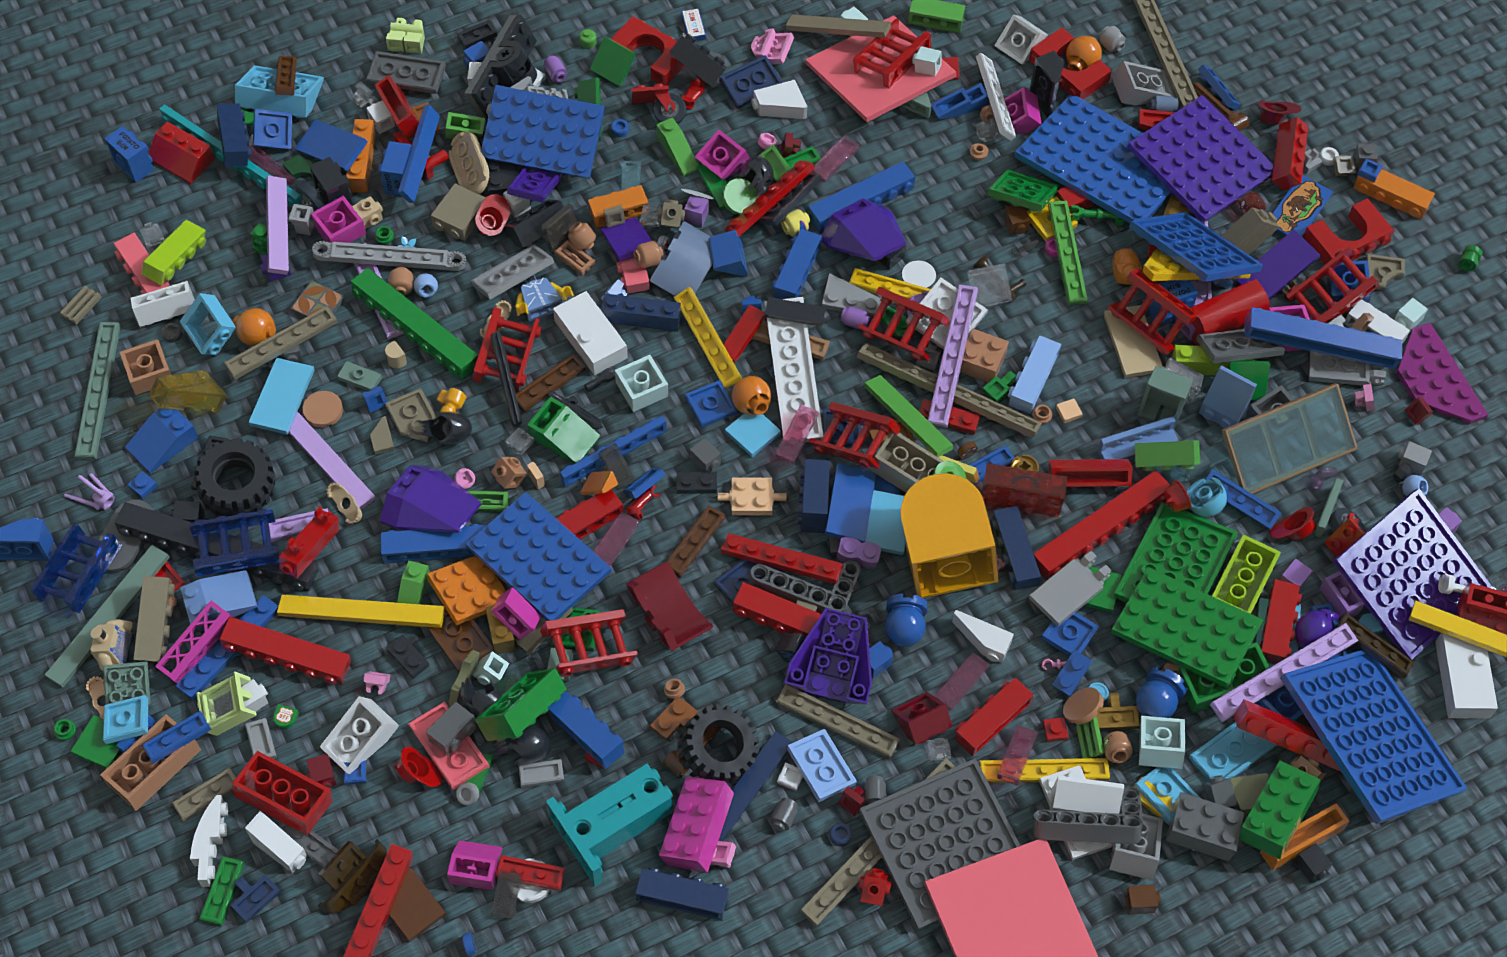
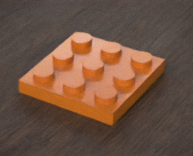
M476 556L427 573V580L456 625L487 614L486 607L493 606L498 597L506 592L496 574Z

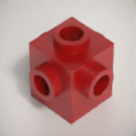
M875 868L871 869V871L866 870L865 877H860L858 889L862 890L860 902L882 906L884 895H889L891 882L887 881L888 874H885L883 870Z

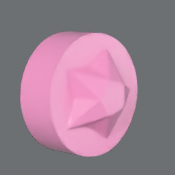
M762 133L758 139V144L763 149H767L772 144L776 146L777 140L769 133Z
M462 468L455 473L454 481L464 489L470 488L475 482V475L471 470Z

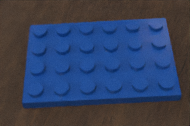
M495 85L481 153L488 160L590 179L605 106Z
M1187 212L1130 222L1129 228L1135 231L1138 236L1143 237L1149 244L1159 248L1162 253L1169 255L1176 263L1186 267L1187 271L1194 273L1204 282L1260 272L1263 264Z
M527 492L466 543V548L510 588L513 587L547 621L560 619L612 572V568Z

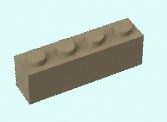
M143 576L134 660L136 662L148 661V663L158 664L168 652V647L164 645L165 638H169L170 625H167V619L172 615V605L169 604L170 596H174L175 585L171 584L170 578Z

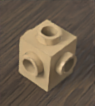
M371 196L352 206L363 220L365 229L383 220L381 214L383 209L378 201L375 202Z

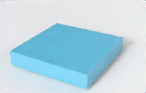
M743 414L725 429V433L751 457H754L781 434V430L763 414Z
M146 695L104 705L103 741L106 744L148 734V698Z

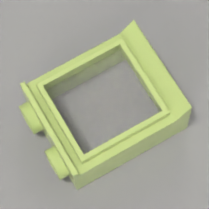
M234 671L233 676L201 693L197 692L199 711L202 712L212 729L207 733L218 736L256 716V711L244 708L243 702L252 698V694L249 691L241 688L242 685L251 681L250 677Z

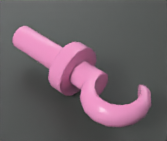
M1045 659L1041 666L1046 670L1044 664L1051 663L1052 667H1057L1058 670H1061V667H1064L1067 661L1060 662V659H1057V662H1053L1051 659Z

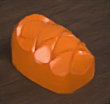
M1124 248L1116 251L1113 256L1112 269L1116 282L1130 285L1131 281L1127 279L1130 272L1136 269L1142 271L1137 255L1132 249Z

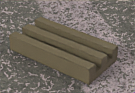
M84 286L60 314L77 325L102 297L98 292L95 293L94 290Z

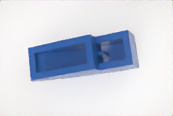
M979 83L966 91L964 88H961L932 103L931 106L938 119H946L978 110L989 105L990 101L983 85Z

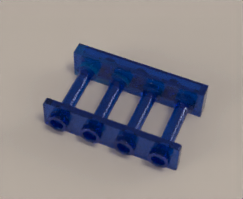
M261 509L252 513L243 512L234 516H219L215 519H200L189 523L192 536L198 535L200 558L193 559L197 576L278 563L280 552L278 545L272 546L269 523L276 522L273 510ZM261 525L263 547L252 550L248 527ZM240 528L242 551L230 553L227 530ZM219 532L221 554L210 557L206 534Z
M74 523L59 547L55 550L48 564L45 565L38 579L34 582L31 592L40 601H43L47 594L63 598L64 602L73 612L80 613L122 547V544L114 534L107 533L102 541L85 536L81 527ZM80 543L97 548L92 557L74 552ZM69 560L86 565L81 574L64 570ZM58 577L75 582L69 592L53 587Z

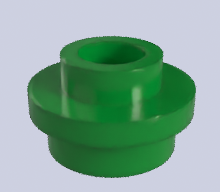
M381 226L375 232V239L380 244H388L394 238L393 231L387 226Z
M61 719L55 724L53 732L59 740H68L74 736L76 726L71 720ZM69 728L67 732L62 733L63 729Z

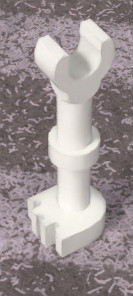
M1445 574L1439 577L1438 589L1444 594H1450L1452 591L1462 593L1468 584H1456L1454 576Z

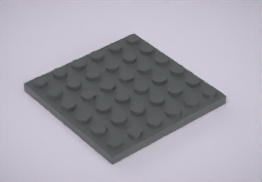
M976 758L859 809L860 815L917 930L939 921L924 885L925 881L1021 846Z

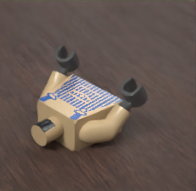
M115 619L105 622L104 625H97L92 629L91 654L97 660L102 671L103 665L126 663L132 638L131 630L137 634L138 623L132 624L131 621Z

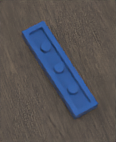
M1212 469L1205 480H1212L1210 477L1220 480L1227 493V504L1268 530H1271L1282 512Z

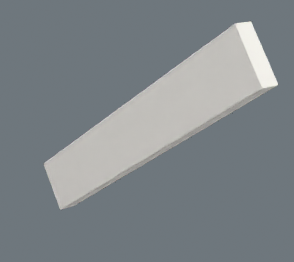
M980 53L976 56L999 133L1012 141L1016 138V134L993 62Z

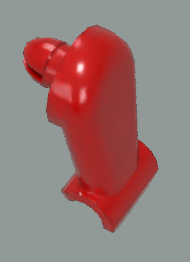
M700 77L692 80L686 94L682 95L688 110L694 108L695 101L705 91L706 84Z
M652 485L627 507L628 515L634 514L637 520L643 518L641 509L644 508V505L651 498L660 496V493L654 494L653 492L656 485Z

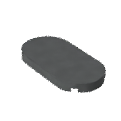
M127 501V503L153 510L145 501ZM124 503L116 509L93 549L94 561L101 570L109 573L119 572L118 570L128 568L144 542L136 537L121 535L116 528L114 522Z

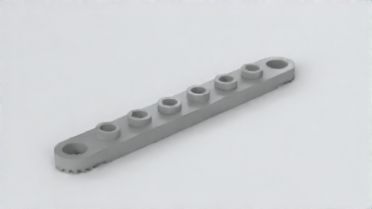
M325 241L316 242L312 247L314 258L320 261L460 271L466 266V256L462 252L459 253V251L448 252V250L345 242L330 243ZM322 248L327 250L325 254H319L317 251ZM460 259L461 262L454 264V262L452 263V260Z

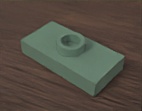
M346 361L337 376L338 380L366 391L377 387L382 379L381 374Z

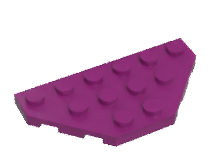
M1431 323L1413 328L1396 373L1411 399L1414 401L1417 397H1422L1430 408L1435 409L1434 412L1447 417L1454 416L1462 419L1461 422L1466 424L1486 419L1488 413Z

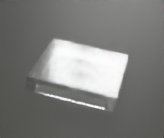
M1005 263L967 271L970 286L978 287L977 303L984 307L1012 301Z

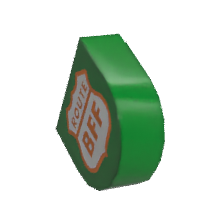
M278 704L273 716L274 722L277 727L288 729L296 722L299 711Z

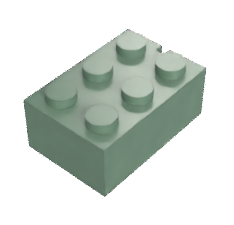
M1155 366L1137 415L1154 422L1160 406L1164 405L1165 407L1159 420L1173 416L1176 420L1173 427L1175 429L1193 380L1184 375L1170 372L1166 368Z

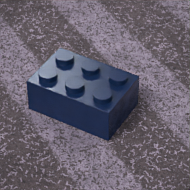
M805 459V467H801L798 524H802L801 532L825 533L830 461Z

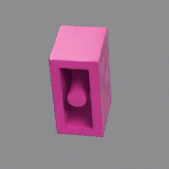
M513 587L498 597L491 610L519 640L534 631L541 618V615Z

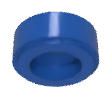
M623 119L614 120L611 123V133L615 137L626 136L629 133L628 122Z
M472 932L463 934L462 940L466 955L477 954Z

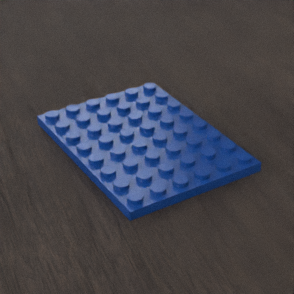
M1071 94L1014 154L1015 158L1083 195L1088 200L1128 223L1133 220L1150 218L1172 193L1127 148L1128 143L1143 134L1142 132L1078 96H1072Z
M1364 650L1290 671L1280 677L1375 824L1459 795L1468 789L1384 665Z

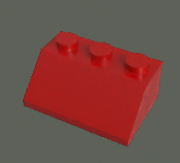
M168 121L155 133L148 153L153 163L189 184H192L215 160L210 145Z

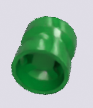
M1467 245L1459 259V267L1470 272L1476 270L1478 261L1483 254L1482 250L1475 245Z

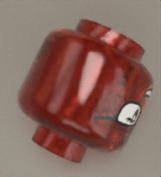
M1249 192L1241 197L1238 207L1244 215L1252 207L1265 211L1266 203L1258 193Z

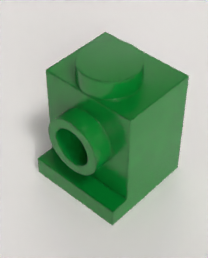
M258 223L250 233L253 241L252 250L265 255L267 254V226Z

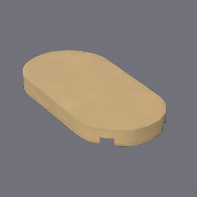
M462 131L451 142L452 151L449 150V159L459 185L480 195L488 184L489 168L485 157L481 153V147L475 134Z

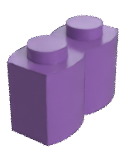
M844 537L841 538L836 558L843 563L847 560H854L863 568L873 569L878 564L881 547L871 542L861 543L854 538Z

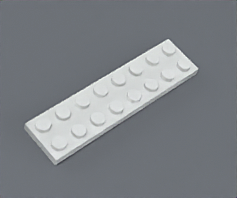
M803 297L783 299L804 303ZM767 318L784 445L809 442L810 438L821 440L823 438V430L807 324Z

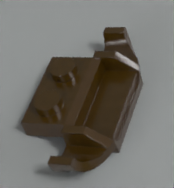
M378 839L374 841L375 846L369 853L365 852L364 854L353 842L347 841L318 873L332 888L330 891L332 895L326 901L320 902L317 905L324 913H335L354 906L375 883L387 855L386 847Z

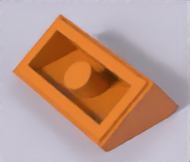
M613 471L591 472L580 491L581 495L603 494L617 486L618 482Z

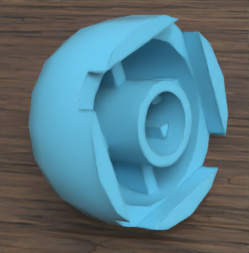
M1210 477L1212 480L1207 481L1204 478L1200 479L1188 488L1187 494L1192 506L1190 510L1194 514L1201 517H1211L1218 514L1225 507L1227 493L1217 478Z

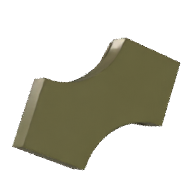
M471 651L462 662L459 675L451 687L449 706H452L455 702L459 704L463 698L460 696L462 682L466 684L468 677L472 678V674L478 665L480 652Z

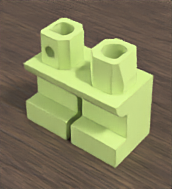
M397 18L395 23L391 22L390 33L386 37L388 51L404 52L405 50L406 53L422 54L425 39L422 21L414 20L412 24H407L404 18Z

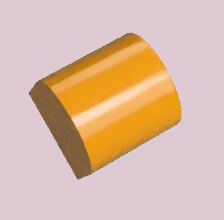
M934 474L916 482L903 498L901 520L907 556L917 596L927 598L998 582L995 542L985 504L979 490L967 479L954 474Z

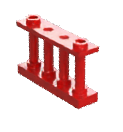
M895 18L891 22V28L885 38L876 37L854 57V73L857 74L866 67L881 74L883 86L890 88L914 65L913 56L915 53H918L920 47L931 48V33L925 31L919 37H914L899 30V19ZM898 37L912 44L906 48L892 42V40ZM888 47L901 53V55L895 58L881 52V50ZM877 57L891 65L884 68L870 61Z
M1347 247L1346 249L1339 250L1335 254V258L1299 286H1293L1286 296L1290 302L1296 299L1301 305H1305L1307 313L1312 317V320L1328 324L1344 314L1380 285L1373 275L1370 278L1363 275L1349 258L1353 254L1351 249ZM1342 262L1360 282V286L1354 290L1349 289L1334 271ZM1326 275L1344 294V298L1339 302H1334L1318 283ZM1310 287L1315 290L1328 306V310L1325 313L1319 314L1303 296V293Z
M1140 269L1131 271L1127 277L1131 281V287L1120 304L1115 302L1109 305L1107 309L1112 312L1114 317L1123 320L1155 345L1159 352L1168 355L1174 350L1175 346L1171 342L1183 324L1188 325L1194 322L1199 314L1156 281H1151ZM1142 289L1147 297L1136 314L1133 315L1126 307L1137 290ZM1153 300H1156L1161 304L1162 308L1149 327L1141 319ZM1168 312H1171L1177 316V320L1166 337L1163 338L1156 330Z
M878 287L876 294L881 298V303L868 327L859 324L858 328L863 332L862 335L871 340L873 338L879 339L911 353V357L921 361L924 359L929 361L930 357L924 350L936 327H939L940 324L947 327L950 319L939 311ZM891 303L896 305L897 310L885 333L882 334L875 331L887 306H890ZM907 310L913 312V317L901 341L891 338L903 313H906ZM923 317L927 318L930 323L917 348L907 345L920 319L922 320Z
M494 307L473 371V381L481 383L482 376L486 377V375L500 378L499 370L489 368V365L486 364L488 360H496L494 350L491 349L492 341L490 335L497 332L498 328L505 327L531 334L528 343L502 336L504 345L526 350L523 359L506 354L508 363L521 366L518 375L511 373L512 381L516 382L515 392H519L520 386L524 387L527 375H524L535 338L540 337L542 327H539L538 318L535 319L533 327L505 320L504 317H501L502 309Z
M831 402L828 409L834 414V419L821 441L810 438L809 442L813 445L814 451L820 455L828 454L856 462L865 468L873 467L878 469L880 465L872 457L885 435L889 433L897 435L901 428L890 417ZM848 421L836 445L830 444L829 441L840 422ZM862 425L863 428L851 449L843 448L855 426ZM870 430H879L865 454L858 452Z
M624 609L545 621L540 632L542 638L550 637L553 639L560 662L556 666L558 674L562 677H567L576 672L617 665L621 667L631 665L638 653L637 651L627 652L619 629L620 624L626 617ZM601 628L611 629L619 654L607 655L600 633ZM581 632H592L599 657L588 659ZM561 635H572L579 660L568 662Z

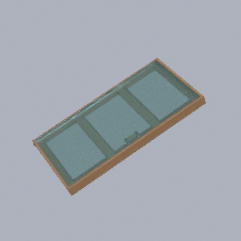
M1336 383L1222 430L1239 486L1251 494L1358 449L1340 388Z

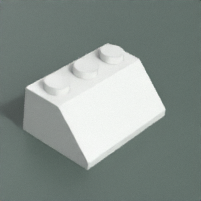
M1058 775L1051 789L1050 810L1119 814L1124 784Z

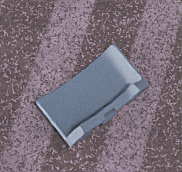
M683 221L667 249L670 252L669 255L664 254L650 281L675 296L687 287H691L693 292L696 293L712 265L708 241L711 236Z

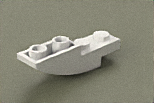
M216 795L205 810L196 829L191 847L190 860L194 866H198V881L202 887H211V879L215 878V866H212L213 858H216L217 855L216 845L223 844V837L227 835V825L224 823V816L228 815V803L224 802L221 795Z

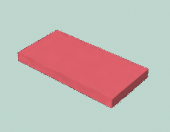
M444 701L411 721L408 725L452 790H455L470 778L486 768H490L470 736H467L461 742L460 747L456 751H452L448 756L429 742L426 731L449 709V706Z

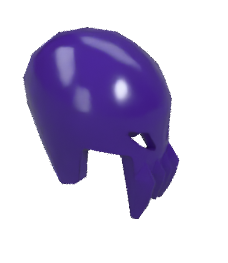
M1322 609L1321 611L1311 610L1303 614L1295 625V638L1298 645L1303 649L1332 632L1334 629H1332L1331 620H1340L1341 617L1328 609Z

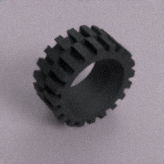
M716 704L712 708L710 705L702 711L700 710L684 725V729L679 734V737L682 739L677 742V748H682L683 750L678 753L679 760L684 758L686 761L682 764L685 770L687 768L692 770L689 774L691 777L698 775L700 778L725 781L728 784L738 779L754 764L756 760L754 757L759 752V748L754 746L759 743V737H753L757 730L755 726L749 727L748 723L751 720L748 716L743 719L741 717L743 713L741 710L737 709L735 712H732L733 706L726 705L722 709V704ZM720 726L727 729L733 735L737 744V753L733 761L720 762L713 759L706 752L703 745V733L707 727Z

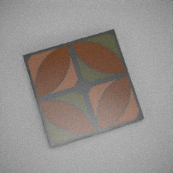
M312 280L293 304L291 311L306 318L328 306L334 314L345 300V296Z

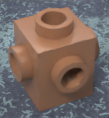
M515 457L499 458L491 471L496 481L504 488H518L528 474L521 466L520 461Z
M1301 755L1300 758L1296 757L1290 763L1291 766L1303 772L1306 770V773L1320 779V781L1326 775L1318 767L1320 763Z

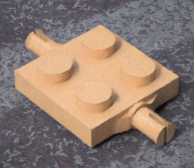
M732 478L730 493H718V501H730L732 515H772L774 501H786V493H774L772 478Z

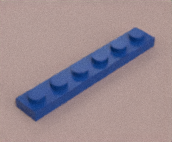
M663 416L651 419L646 425L635 428L624 437L617 438L612 444L599 448L597 452L583 457L574 465L566 466L560 472L561 483L566 488L586 477L591 472H595L667 432V421Z
M263 595L256 602L258 607L247 611L240 620L264 627L277 614L279 606ZM219 640L176 685L177 689L193 701L197 697V692L201 693L239 652L232 653L226 651Z

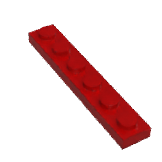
M803 160L796 162L790 171L784 173L781 179L769 186L763 195L758 196L752 205L742 211V214L731 220L725 231L736 230L738 235L741 236L815 169L813 163Z
M728 533L721 547V552L725 555L833 584L837 583L843 570V563Z

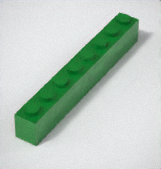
M366 268L351 280L352 293L357 299L363 300L371 310L379 311V315L383 320L387 321L389 319L397 331H403L411 342L417 343L425 353L432 355L437 363L446 366L452 375H457L463 380L474 370L478 359L477 353L372 270Z

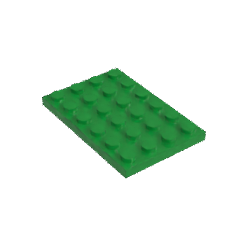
M1162 502L1116 588L1114 597L1127 603L1148 567L1209 594L1238 536V532L1185 510L1174 512L1168 505L1164 506L1165 502Z
M1148 567L1113 626L1111 633L1228 688L1257 635L1263 619Z

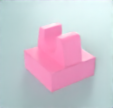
M1371 384L1363 385V391L1354 393L1356 406H1366L1367 411H1374Z
M372 671L365 673L366 691L372 692L373 685H377L379 688L378 694L384 693L390 681V674Z
M718 841L711 865L730 868L736 845L733 842Z

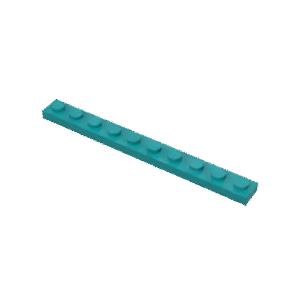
M165 104L160 108L161 119L164 123L168 121L210 145L212 153L220 161H224L221 141ZM249 160L248 166H230L233 170L243 173L247 179L255 181L262 189H266L267 176H272ZM287 186V205L289 207H293L294 204L303 205L301 194Z

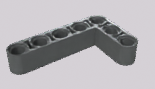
M854 560L844 562L843 570L832 592L761 564L755 565L751 569L749 585L795 604L797 600L816 605L817 613L820 614L823 613L825 608L837 610L832 605L840 607L837 611L845 612L860 573V565ZM846 571H851V572H853L854 574H853V575H850V574L846 573ZM755 575H760L763 579H757ZM778 582L782 584V586L778 587L774 583ZM839 588H844L847 592H842ZM793 590H799L802 594H796ZM812 598H819L821 602H816Z
M1124 787L1119 814L1038 810L1033 816L1032 833L1036 838L1042 840L1137 844L1141 841L1143 825L1140 791L1134 787Z

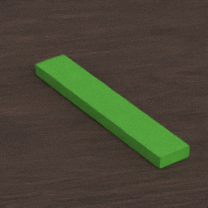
M1049 202L1048 210L1068 305L1086 304L1088 299L1068 202Z
M881 375L865 382V388L935 456L939 457L953 450V444Z

